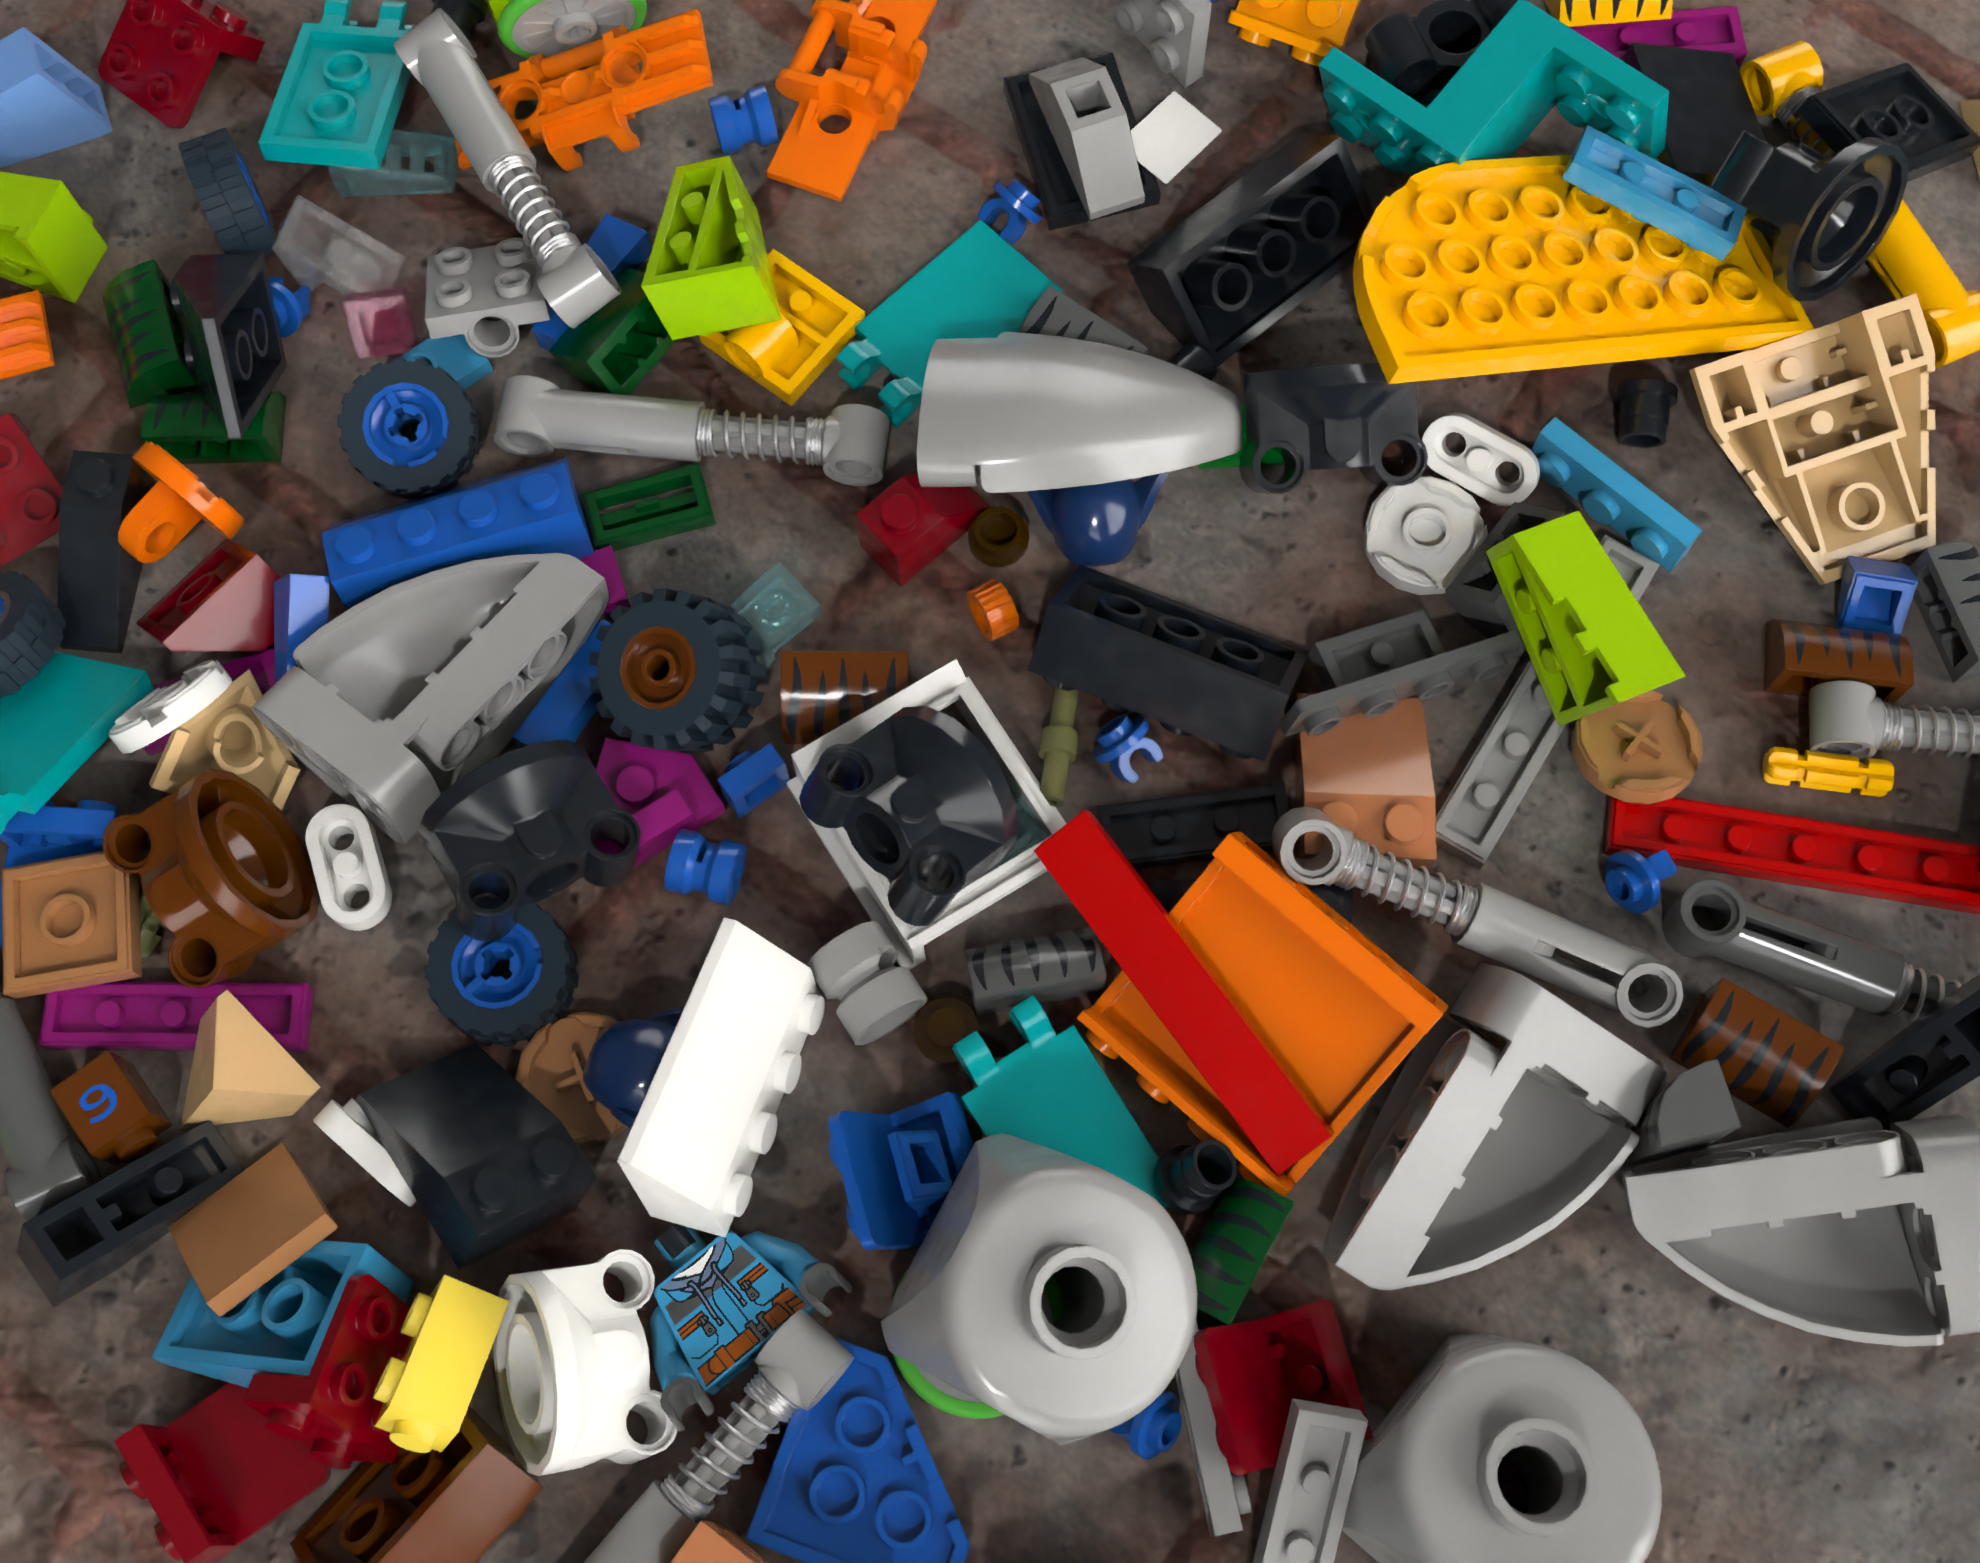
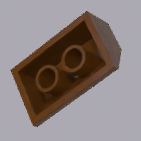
M468 1406L458 1434L442 1452L431 1449L428 1453H418L400 1447L394 1463L365 1462L293 1539L290 1545L300 1563H478L480 1557L504 1530L526 1512L531 1500L541 1491L543 1486L535 1475L525 1471L515 1457L512 1447Z

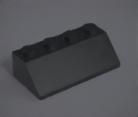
M1300 133L1126 264L1150 312L1183 346L1195 344L1203 348L1212 357L1216 367H1218L1354 262L1359 240L1374 210L1342 136Z
M1079 565L1048 604L1028 671L1043 676L1044 680L1055 688L1066 691L1077 689L1101 698L1104 705L1117 712H1137L1158 720L1163 728L1181 736L1196 735L1217 743L1221 750L1233 757L1241 759L1253 757L1265 761L1309 651L1086 566Z

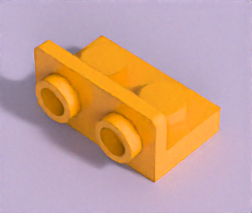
M1239 0L1236 10L1230 11L1227 22L1240 27L1237 37L1268 48L1272 39L1293 46L1290 53L1291 57L1318 66L1333 46L1343 51L1361 0Z

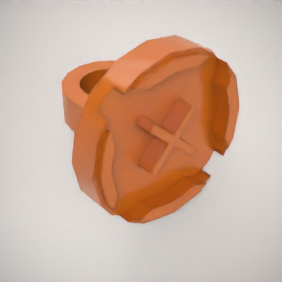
M146 441L131 457L157 481L150 491L128 513L118 531L120 546L139 562L145 564L154 563L164 558L201 519L228 540H231L245 525L243 522L245 519L223 498L220 497L218 499L201 481L197 480L198 477L159 445H155L152 441L150 443Z

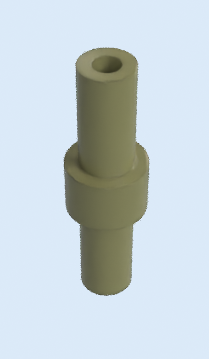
M1054 687L1049 726L1044 727L1041 732L1038 755L1044 760L1040 791L1050 806L1060 807L1063 805L1068 767L1070 763L1076 760L1079 734L1074 730L1079 694L1077 689L1066 691Z

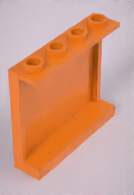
M1237 831L1229 833L1212 853L1215 858L1170 911L1169 915L1333 1130L1334 1134L1332 1137L1277 1176L1123 970L1095 1004L1083 1010L1077 1019L1089 1029L1086 1037L1096 1049L1114 1060L1120 1056L1139 1073L1136 1081L1146 1093L1163 1104H1167L1170 1100L1190 1117L1186 1123L1196 1137L1201 1141L1217 1140L1226 1145L1233 1156L1241 1162L1238 1170L1246 1180L1286 1197L1295 1184L1421 1038L1427 1034L1449 1006L1307 886L1290 877L1282 865L1245 834Z

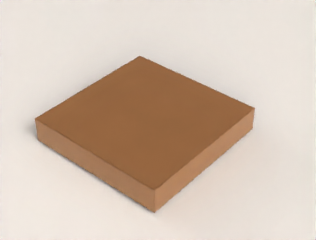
M104 851L3 868V994L18 999L142 977L139 873H123L117 870L106 859Z
M283 1142L168 1226L206 1304L219 1317L227 1313L338 1228L298 1160Z

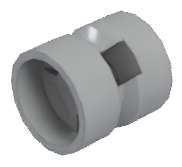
M878 921L865 922L843 932L820 948L807 964L811 968L814 979L826 999H839L840 1004L836 1014L855 1045H865L887 1035L911 1019L927 1002V996L909 968L895 967L894 962L898 956L897 950Z

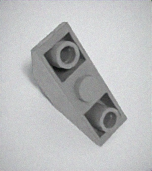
M1082 57L1029 74L1031 87L1089 220L1144 203L1145 194L1127 114L1106 67Z

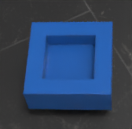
M771 743L758 752L748 750L741 753L726 766L725 774L717 779L726 802L739 819L787 786L786 782L790 780L785 762Z

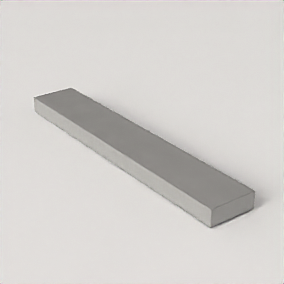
M1605 535L1600 542L1601 546L1636 600L1639 601L1660 564ZM1531 659L1436 816V845L1478 870L1484 865L1566 725L1558 726Z

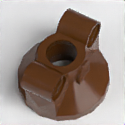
M210 769L145 811L114 818L107 825L103 834V850L106 859L114 868L123 873L140 874L142 889L150 908L160 922L175 935L176 938L172 940L168 950V964L174 977L187 987L202 988L243 975L252 967L254 959L259 953L274 947L316 918L320 896L310 857L302 839L283 812L259 788L232 772ZM145 831L149 834L151 840L150 850L145 843ZM209 943L216 953V965L209 955Z

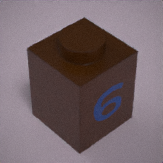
M106 1050L49 1091L90 1155L116 1166L121 1162H132L147 1154L158 1143L157 1136L173 1125L133 1063L109 1050Z

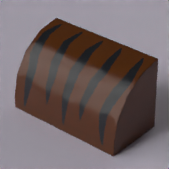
M1774 618L1766 623L1764 692L1808 697L1810 689L1818 684L1844 680L1871 685L1876 690V696L1880 697L1882 701L1895 702L1914 685L1912 650L1907 638L1901 634Z
M781 651V716L785 744H810L910 686L911 672L908 651Z
M1722 978L1701 997L1669 1059L1688 1070L1704 1062L1718 1059L1728 1090L1732 1096L1789 1128L1804 1114L1818 1096L1846 1047L1729 980Z

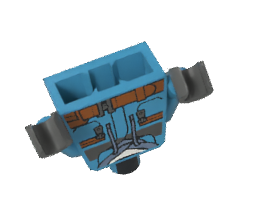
M674 1223L654 1242V1245L675 1271L654 1289L653 1294L659 1305L654 1309L650 1317L653 1367L663 1390L660 1399L661 1408L680 1432L686 1430L681 1422V1417L684 1410L690 1405L698 1403L706 1416H710L714 1412V1406L703 1389L715 1395L752 1365L770 1338L798 1310L803 1309L810 1316L817 1311L822 1316L829 1317L832 1312L823 1304L825 1294L835 1286H841L847 1293H850L852 1291L851 1284L832 1265L821 1263L799 1244L760 1231L747 1233L740 1238L729 1229L726 1238L718 1236L707 1245L696 1229Z

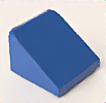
M1847 556L1843 567L1835 625L1901 634L1918 579L1906 564Z
M936 1130L897 1131L888 1134L887 1137L905 1202L912 1209L917 1210L945 1200L952 1187V1181L938 1132Z

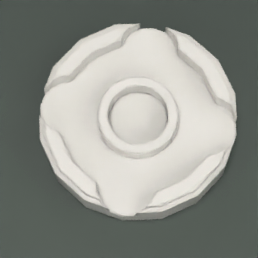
M1424 476L1408 485L1388 486L1372 503L1363 531L1365 554L1376 573L1396 589L1417 595L1444 594L1447 587L1488 536L1487 526L1485 525L1484 527L1483 519L1479 514L1481 509L1473 496L1453 482L1432 476Z
M212 659L189 668L183 672L182 680L168 687L165 686L162 689L158 687L114 721L116 724L109 729L110 733L108 736L122 754L134 752L170 733L225 692L232 683V678L220 662Z

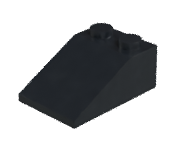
M264 254L191 255L176 272L170 285L173 308L176 313L183 315L187 332L184 340L186 364L191 371H196L200 391L229 439L242 438L287 367Z
M476 1043L362 1092L356 1099L458 1270L574 1212L597 1178L562 1121Z

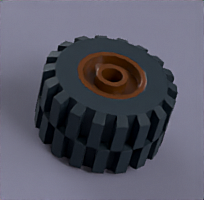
M669 588L654 589L653 595L640 592L630 597L632 608L618 605L610 613L614 624L611 627L601 625L595 637L602 641L600 651H591L589 665L597 666V677L589 678L591 692L599 693L603 698L596 704V707L601 717L614 719L610 728L619 736L631 737L630 743L641 747L689 753V751L703 753L714 750L713 743L726 745L734 740L736 736L732 729L733 727L747 728L753 720V717L747 710L751 704L760 706L764 692L756 691L757 679H767L766 665L756 662V656L763 653L764 650L760 639L747 636L753 629V626L745 617L734 615L735 609L726 603L683 590L676 591Z

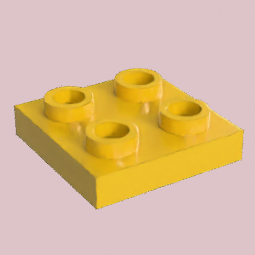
M773 248L767 256L782 320L715 332L708 336H699L703 345L792 407L841 350L855 337V326L866 317L864 310Z

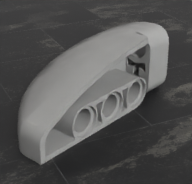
M1001 332L997 338L936 339L928 358L921 396L917 438L919 483L921 487L980 486L981 484L982 488L988 493H1004L1096 485L1175 471L1229 456L1242 450L1243 410L1241 402L1235 393L1209 379L1158 358L1108 344L1061 336L1019 332Z
M542 553L473 560L432 571L393 585L353 606L303 641L293 652V658L298 667H291L251 707V710L260 722L329 788L349 805L359 809L373 825L401 845H406L417 834L425 811L447 788L472 770L503 755L514 742L512 736L585 643L603 614L609 599L605 578L574 556L562 553Z
M1479 963L1448 1013L1463 1025L1462 1029L1459 1030L1446 1020L1439 1018L1427 1034L1416 1044L1395 1082L1341 1196L1324 1242L1323 1254L1325 1258L1371 1288L1394 1290L1432 1283L1471 1272L1518 1251L1556 1228L1586 1203L1621 1167L1640 1139L1639 1135L1630 1129L1638 1124L1648 1104L1666 1078L1667 1072L1658 1064L1537 983L1512 970Z
M1958 1114L1894 1122L1890 1125V1131L1883 1130L1881 1122L1874 1117L1804 1127L1676 1153L1630 1165L1621 1171L1628 1214L1642 1237L1679 1268L1719 1295L1765 1317L1814 1334L1854 1342L1903 1347L1937 1346L1944 1344L1943 1336L1945 1335L1955 1336L1980 1332V1130L1976 1125Z

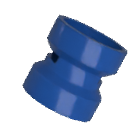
M764 85L748 88L744 95L737 97L736 100H732L725 94L708 98L713 124L723 156L739 153L744 143L748 142L749 144L757 143L761 147L779 143L771 104Z
M684 828L680 829L668 856L664 878L666 891L682 895L696 891L706 894L710 902L730 906L737 895L746 862V845L728 839L717 844L706 841L700 832Z

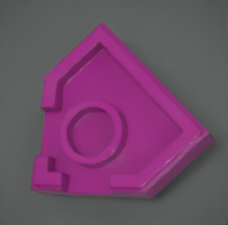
M605 737L596 771L615 804L620 809L631 814L638 823L641 835L634 868L671 846L680 829L696 831L726 813L724 804L691 754L646 748L630 742ZM603 840L596 842L599 850L604 854L614 855L623 851L618 844L612 841Z

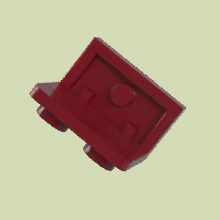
M127 0L98 65V73L103 80L165 125L181 129L186 126L219 53L223 52L257 62L265 41L246 28L248 19L245 16L220 3H215L214 6L207 0Z
M7 413L0 417V567L59 532L60 502L64 490L27 438L31 435L19 417L12 413Z
M352 1275L345 1285L309 1375L254 1374L243 1402L268 1418L265 1426L273 1433L285 1438L300 1440L311 1447L309 1456L322 1465L336 1469H349L353 1461L394 1463L400 1446L390 1440V1432L375 1427L384 1402L373 1399V1395L389 1359L394 1357L402 1360L411 1337L401 1333V1328L410 1306L371 1275Z
M1331 1299L1315 1301L1258 1320L1230 1324V1326L1223 1325L1207 1328L1196 1332L1194 1335L1196 1370L1200 1380L1206 1386L1215 1417L1216 1441L1221 1453L1227 1460L1230 1470L1237 1476L1276 1466L1292 1398L1357 1409L1368 1420ZM1369 1421L1364 1441L1373 1439Z
M227 1383L166 1427L139 1423L114 1441L125 1459L119 1465L125 1483L140 1499L147 1497L160 1520L154 1526L156 1536L165 1551L175 1560L182 1558L184 1563H216L325 1485L330 1479L331 1467L314 1461L309 1456L311 1447L300 1440L282 1437L266 1428L265 1424L268 1418L243 1402L248 1389L246 1387Z

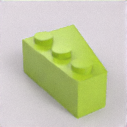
M730 156L681 165L675 169L641 285L672 340L698 335L708 336L715 332L782 320L758 210Z
M0 171V277L75 304L108 246L93 226V218L81 209L62 181Z
M1579 510L1513 534L1486 550L1558 726L1686 677Z

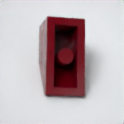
M918 473L902 476L856 514L860 546L901 587L966 534L974 518L991 507L970 486L921 487Z

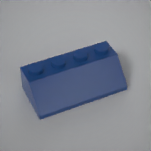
M566 455L334 522L321 533L330 581L346 610L393 585L432 571L473 560L542 553H562L579 559L594 554Z

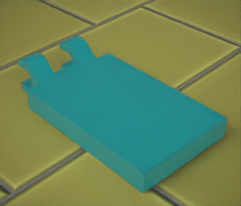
M326 0L320 24L303 22L258 142L265 161L380 169L411 76L410 70L401 60L393 44L413 28V25H404L405 15L408 10L407 2L384 0L380 7L376 28L360 27L358 21L349 20L350 10L353 5L352 0Z
M979 220L855 326L857 341L848 344L836 356L837 361L843 366L838 372V376L856 391L865 385L882 366L885 367L897 379L889 382L879 392L878 398L885 403L879 410L885 413L890 423L897 428L905 423L921 405L928 358L936 339L997 338L1001 332H1019L1029 312L1049 286H1052L1061 293L1064 291L982 220Z
M54 652L55 654L51 660L44 664L32 680L24 683L20 687L21 689L15 693L8 694L0 699V835L3 833L8 821L18 811L35 815L109 738V729L116 724L114 721L154 690L145 670Z
M1031 995L1012 1007L1010 1012L1007 1013L1026 1044L995 1063L992 1054L977 1031L953 1045L952 1051L976 1087L963 1095L960 1100L984 1138L1005 1133L1072 1156L1123 1179L1156 1199L1165 1209L1168 1208L1159 1196L1155 1186L1154 1171L1159 1160L1157 1154L1074 1025L1056 1035L1044 1010L1034 995Z

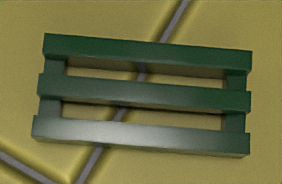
M699 462L581 493L596 550L612 546L613 551L716 524ZM693 485L694 491L660 500L652 498L637 502L633 507L603 515L599 513V510L688 486Z

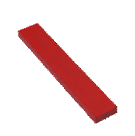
M1608 795L1603 854L1613 855L1621 850H1633L1646 859L1666 849L1675 865L1680 867L1980 915V858L1978 856L1980 846L1677 797L1653 804L1623 802Z
M1089 809L1083 810L1033 850L1277 1176L1332 1137L1334 1134L1333 1130Z

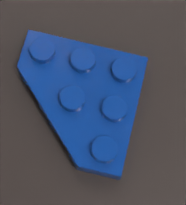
M835 1338L854 1356V1360L836 1384L814 1407L808 1411L802 1408L796 1409V1413L792 1414L745 1540L805 1563H965L971 1544L888 1357Z

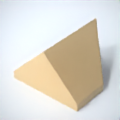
M250 669L235 679L226 691L210 705L172 731L149 782L151 788L171 794L210 769L232 772L259 788L282 811L300 772V768L291 751L276 739L252 712L251 707L263 695Z
M228 989L215 999L200 1019L180 1129L195 1128L208 1120H211L214 1125L292 1116L321 1088Z

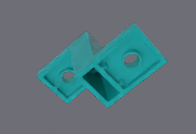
M1518 0L1427 108L1334 46L1318 64L1324 88L1323 96L1327 101L1330 115L1329 123L1333 130L1350 143H1356L1357 140L1363 142L1374 150V155L1383 166L1397 174L1404 170L1412 176L1428 168L1456 162L1460 165L1468 160L1511 158L1555 105L1561 116L1572 125L1579 128L1589 125L1653 159H1656L1665 149L1669 90L1527 0Z

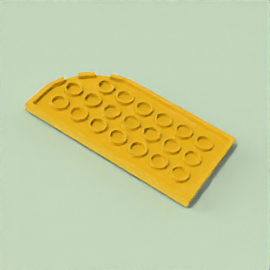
M1571 155L1468 160L1460 165L1456 162H1451L1416 173L1409 178L1405 186L1395 191L1390 197L1386 195L1376 208L1359 240L1354 257L1353 286L1358 314L1388 384L1757 349L1814 329L1800 302L1785 294L1773 281V252L1762 232L1749 225L1750 220L1744 217L1735 246L1725 259L1721 261L1703 251L1689 247L1684 241L1649 223L1635 219L1630 213L1597 196L1584 193L1577 186L1562 179Z

